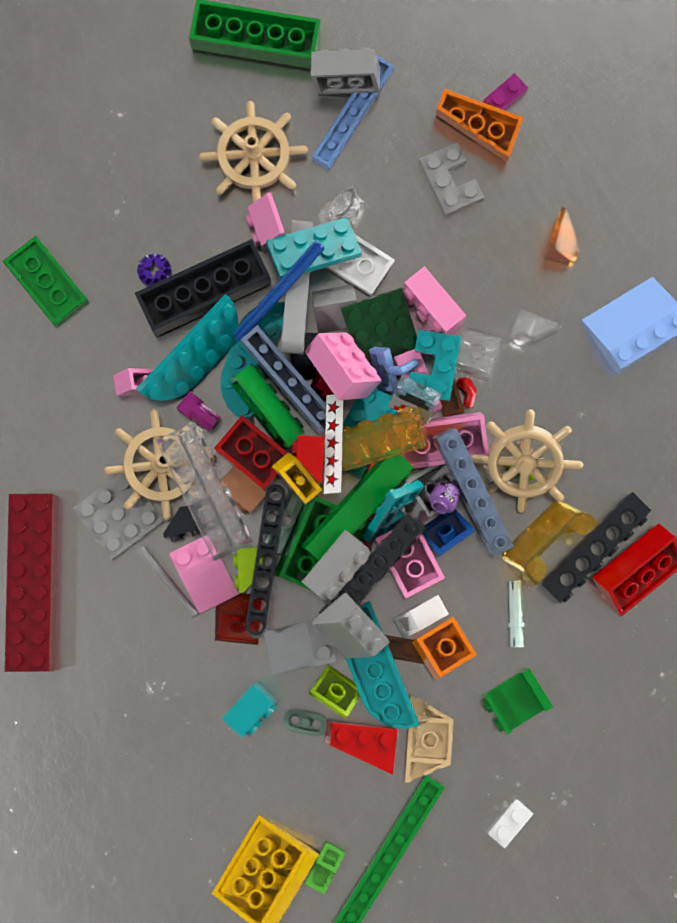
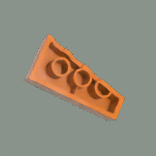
M445 88L436 110L438 117L507 163L524 117Z

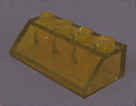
M407 407L393 415L387 413L380 416L379 419L373 421L364 420L353 427L344 426L342 431V472L425 448L427 430L419 407Z

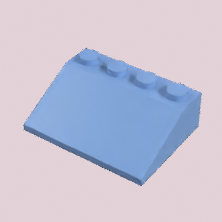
M651 277L582 319L581 322L615 374L677 337V302L654 277Z

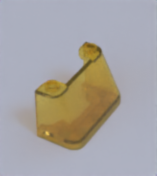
M555 501L512 542L514 547L503 552V562L528 588L536 586L545 577L547 567L539 556L563 533L566 535L571 532H577L581 535L588 534L599 523L589 513L565 501Z

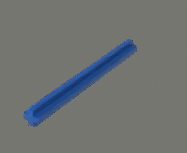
M314 241L233 332V337L236 340L240 341L257 326L324 251L325 247L319 241Z

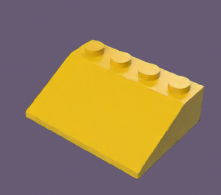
M258 815L211 894L248 923H279L319 853Z

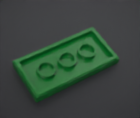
M34 236L3 260V263L55 327L89 302L37 236Z

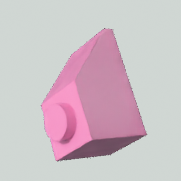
M128 368L114 374L116 396L142 395L136 388L154 369Z

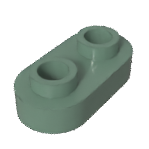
M292 709L284 716V726L291 732L321 736L326 732L327 720L318 713ZM293 716L299 718V723L296 725L291 723ZM316 720L321 723L318 729L312 726V723Z

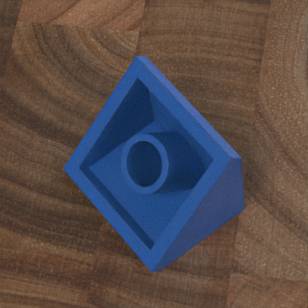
M454 509L453 512L440 514L427 523L426 526L428 528L422 535L435 557L438 558L475 532V530Z

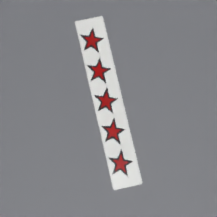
M335 395L326 396L324 494L341 493L343 400H338Z

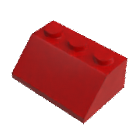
M298 435V440L293 441L292 454L299 460L320 488L323 489L325 437Z

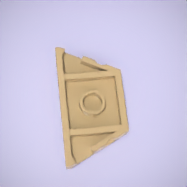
M410 695V700L420 726L408 728L405 783L451 765L453 719L414 695Z

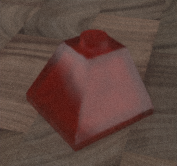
M240 593L216 606L215 641L258 645L259 638H252L246 630L250 594ZM263 600L255 601L253 607L256 610H262ZM252 623L250 630L254 633L260 632L261 623Z

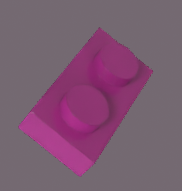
M514 73L490 93L483 103L506 110L525 94L529 87Z

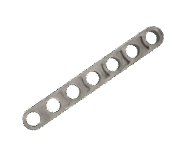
M292 220L291 233L314 227V222ZM310 272L302 274L286 292L281 353H304Z

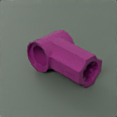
M190 391L176 407L184 416L190 420L193 419L209 432L214 430L221 420L219 415L204 405V402Z

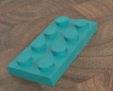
M348 218L266 240L268 251L279 278L281 279L314 241H319L325 249L303 274L362 257V251Z
M375 388L368 398L355 400L343 422L342 469L361 479L367 473L399 412L388 407L392 396Z

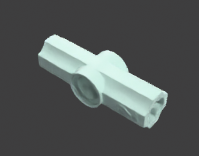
M290 488L286 495L284 516H289L292 521L290 525L282 526L278 550L280 555L304 504L294 495ZM269 534L265 543L272 544L276 539L275 536Z

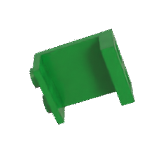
M530 668L522 670L482 695L485 699L482 701V704L488 713L492 712L496 720L493 722L500 733L504 731L507 735L512 733L511 730L540 712H546L553 708Z

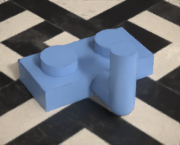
M373 347L369 349L372 367L375 368L377 375L382 380L377 386L378 390L393 392L399 389L396 375H403L419 365L416 359H412L402 366H394L390 348Z

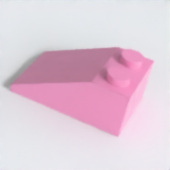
M208 534L169 553L199 614L239 595L211 535Z

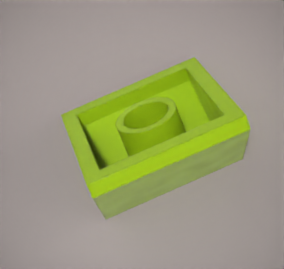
M330 665L326 666L309 692V695L344 719L348 717L360 697L355 682Z

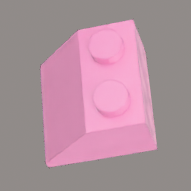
M271 192L248 206L249 214L246 215L249 227H254L256 234H252L255 245L256 247L260 246L262 252L267 251L266 240L285 235Z

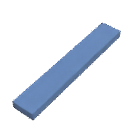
M377 56L380 65L381 90L395 66ZM379 92L352 93L312 155L311 160L330 170Z

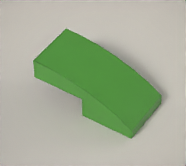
M325 842L304 885L325 895L346 852Z

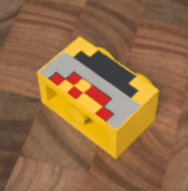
M289 452L272 466L294 495L304 504H307L322 491L299 460Z

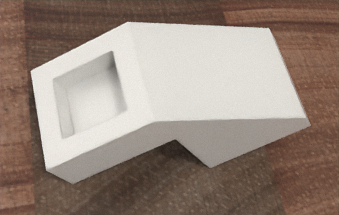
M439 595L395 617L394 621L403 638L442 619L449 613Z

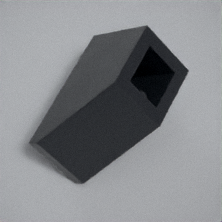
M199 502L179 507L163 533L166 540L170 539V542L183 540L184 535L191 534L192 537L205 534L204 530L209 528L203 504Z

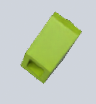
M257 547L237 549V554H233L234 567H238V576H234L235 589H239L241 594L246 593L252 586ZM265 556L262 557L261 560H260V563H261L262 565H264V566H265Z

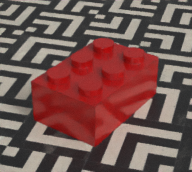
M243 415L240 416L214 447L220 456L238 468L265 492L279 477L272 466L288 453Z

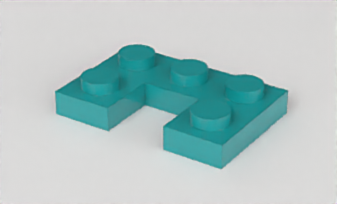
M418 330L414 351L416 353L434 355L435 361L432 375L410 372L406 393L450 402L462 341L461 336Z
M417 480L410 484L405 483L401 488L391 489L384 496L385 501L375 511L374 519L366 526L367 530L363 535L364 539L369 543L392 531L405 517L400 507L415 501L424 487L423 484Z

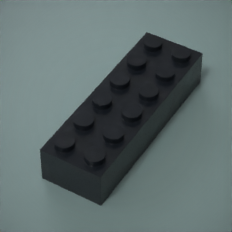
M250 239L137 291L135 296L156 337L208 313L225 294L234 301L271 284V279L253 240Z

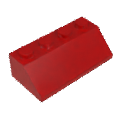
M658 523L592 577L598 590L621 617L677 572V538Z

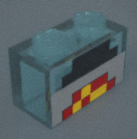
M401 376L388 407L428 425L437 407L441 393L433 388L421 385L413 379Z

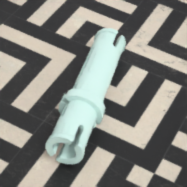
M508 581L510 647H524L523 581Z

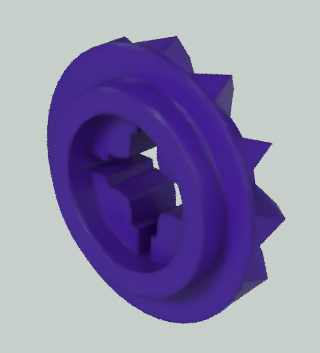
M156 253L145 255L139 261L137 268L138 277L145 285H153L170 277L171 265L163 255ZM153 262L160 269L156 271L154 278L151 271L146 270L152 268Z

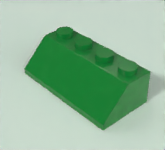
M251 363L228 382L272 439L285 449L298 439V435L305 433L302 429L304 426L297 417L294 418L289 411L291 409L284 400L280 401L276 396L277 390L271 383H266L261 369L258 366L254 367Z

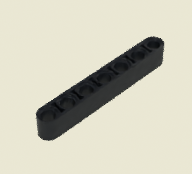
M273 484L267 488L264 500L246 619V630L255 639L265 635L268 625L286 503L285 490L279 484ZM273 492H280L282 497L274 501L270 498V495ZM270 513H276L279 516L275 522H269L266 518ZM266 535H274L275 541L272 544L265 543L263 539ZM269 556L272 558V563L264 566L260 563L261 558ZM260 578H267L269 585L265 588H260L257 586V581ZM264 600L266 606L262 610H256L253 607L254 602ZM254 622H260L263 625L262 630L258 633L250 630V626Z

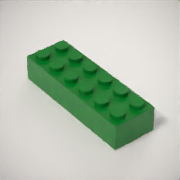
M196 0L189 41L191 49L311 69L312 52H317L321 19L207 0Z

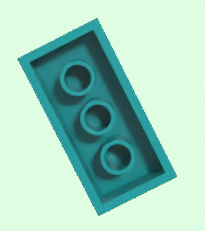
M258 681L246 691L223 716L222 720L241 738L245 734L250 737L262 724L259 719L261 717L266 719L275 710L277 698Z

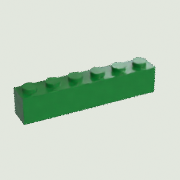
M389 448L301 546L319 562L345 530L353 535L356 531L364 528L367 524L366 519L371 514H376L375 511L381 506L387 492L391 489L396 490L395 487L400 482H404L409 478L413 466L396 449Z

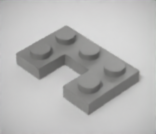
M458 142L419 159L420 165L445 217L484 200L476 179L456 187L449 173V170L466 163V158Z

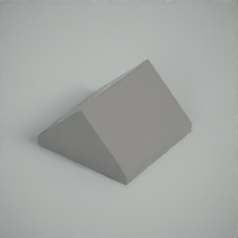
M353 285L312 291L311 295L318 333L347 329L340 308L357 302Z

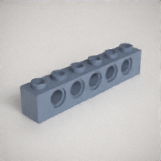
M451 427L432 437L454 483L457 484L462 493V499L488 552L493 556H497L514 547L458 430Z

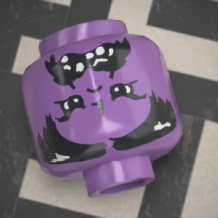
M452 481L438 482L429 496L431 507L440 514L451 513L461 500L462 493L457 484Z

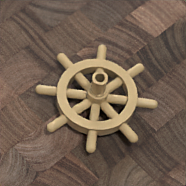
M248 101L246 103V118L239 119L229 126L217 117L212 119V125L223 134L219 139L217 152L200 153L199 159L201 161H219L221 170L226 178L216 188L217 194H223L234 183L239 187L252 189L254 203L261 198L260 189L266 188L278 180L289 189L296 187V183L284 174L289 163V155L306 154L308 147L305 145L289 146L287 138L281 129L290 120V113L285 112L276 123H273L268 119L255 117L254 103ZM256 129L266 131L267 133L258 140ZM248 130V136L245 140L238 135L240 132ZM273 138L277 140L280 146L265 148ZM232 140L242 150L227 151V148ZM280 156V159L275 166L265 157ZM228 159H242L234 169H232L227 161ZM250 164L251 177L240 175ZM259 164L268 170L269 173L259 177Z
M153 409L150 411L151 429L141 432L135 438L131 437L121 428L115 430V435L129 446L124 455L123 465L107 466L104 468V473L106 475L124 473L129 486L134 491L124 503L126 510H130L139 498L143 497L150 501L161 502L163 519L168 521L172 517L170 501L180 497L186 491L200 501L206 499V494L194 486L193 482L197 475L198 465L216 462V456H197L194 446L188 440L189 435L197 426L194 420L189 421L180 433L170 428L160 427L158 411ZM153 438L155 454L144 447L142 443ZM162 438L173 440V443L165 453H163ZM182 447L187 457L171 459L177 450ZM135 451L149 462L133 463ZM188 466L186 478L173 468ZM150 470L141 483L134 474V472ZM157 476L160 492L148 489ZM167 476L180 486L168 491Z
M531 409L526 411L525 425L513 427L504 432L494 422H488L487 429L496 437L489 450V455H470L473 463L488 464L489 473L493 480L486 487L489 496L500 488L503 492L518 497L517 511L519 513L525 512L527 498L536 497L546 492H549L556 501L562 502L564 496L555 485L559 481L563 469L580 470L583 468L581 461L563 460V452L559 442L571 433V428L565 426L552 435L548 431L534 426L535 412ZM523 439V441L518 444V447L513 443V441ZM532 439L543 443L534 451L531 450ZM506 447L514 457L499 456V454ZM549 449L554 456V459H538ZM498 465L513 467L502 475ZM537 467L552 468V470L545 476ZM520 473L519 484L509 481ZM529 474L538 482L528 485Z

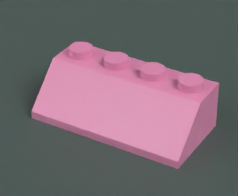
M481 412L430 419L428 424L421 421L395 424L399 453L413 466L412 469L445 464L432 437L451 427L458 430L469 455H489L484 414Z

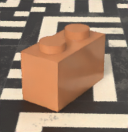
M235 466L217 484L221 488L219 493L227 500L230 498L237 502L235 507L244 515L246 512L252 515L265 500L266 492Z

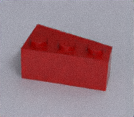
M327 721L326 744L393 775L398 729Z

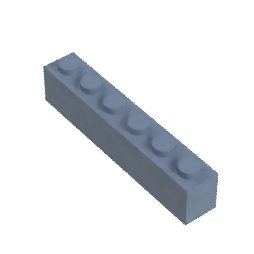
M257 325L240 340L239 344L317 434L325 437L326 404Z

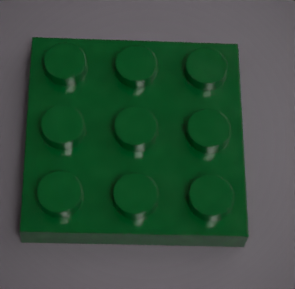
M402 287L340 308L348 334L352 336L359 350L365 354V358L371 366L369 349L373 347L390 348L392 359L395 356L415 349L417 334Z

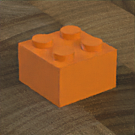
M454 617L412 642L434 680L441 678L477 655Z

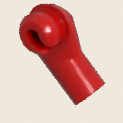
M461 377L457 380V387L463 389L465 393L463 407L473 409L477 389L470 378Z

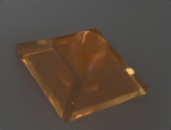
M562 207L555 219L544 259L569 266L572 260H576L579 248H576L577 238L567 209Z

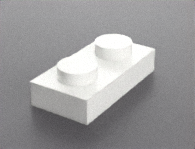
M515 798L487 833L502 847L506 848L533 813Z

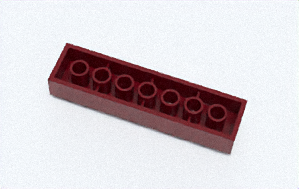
M9 494L4 672L55 671L58 496L54 494Z

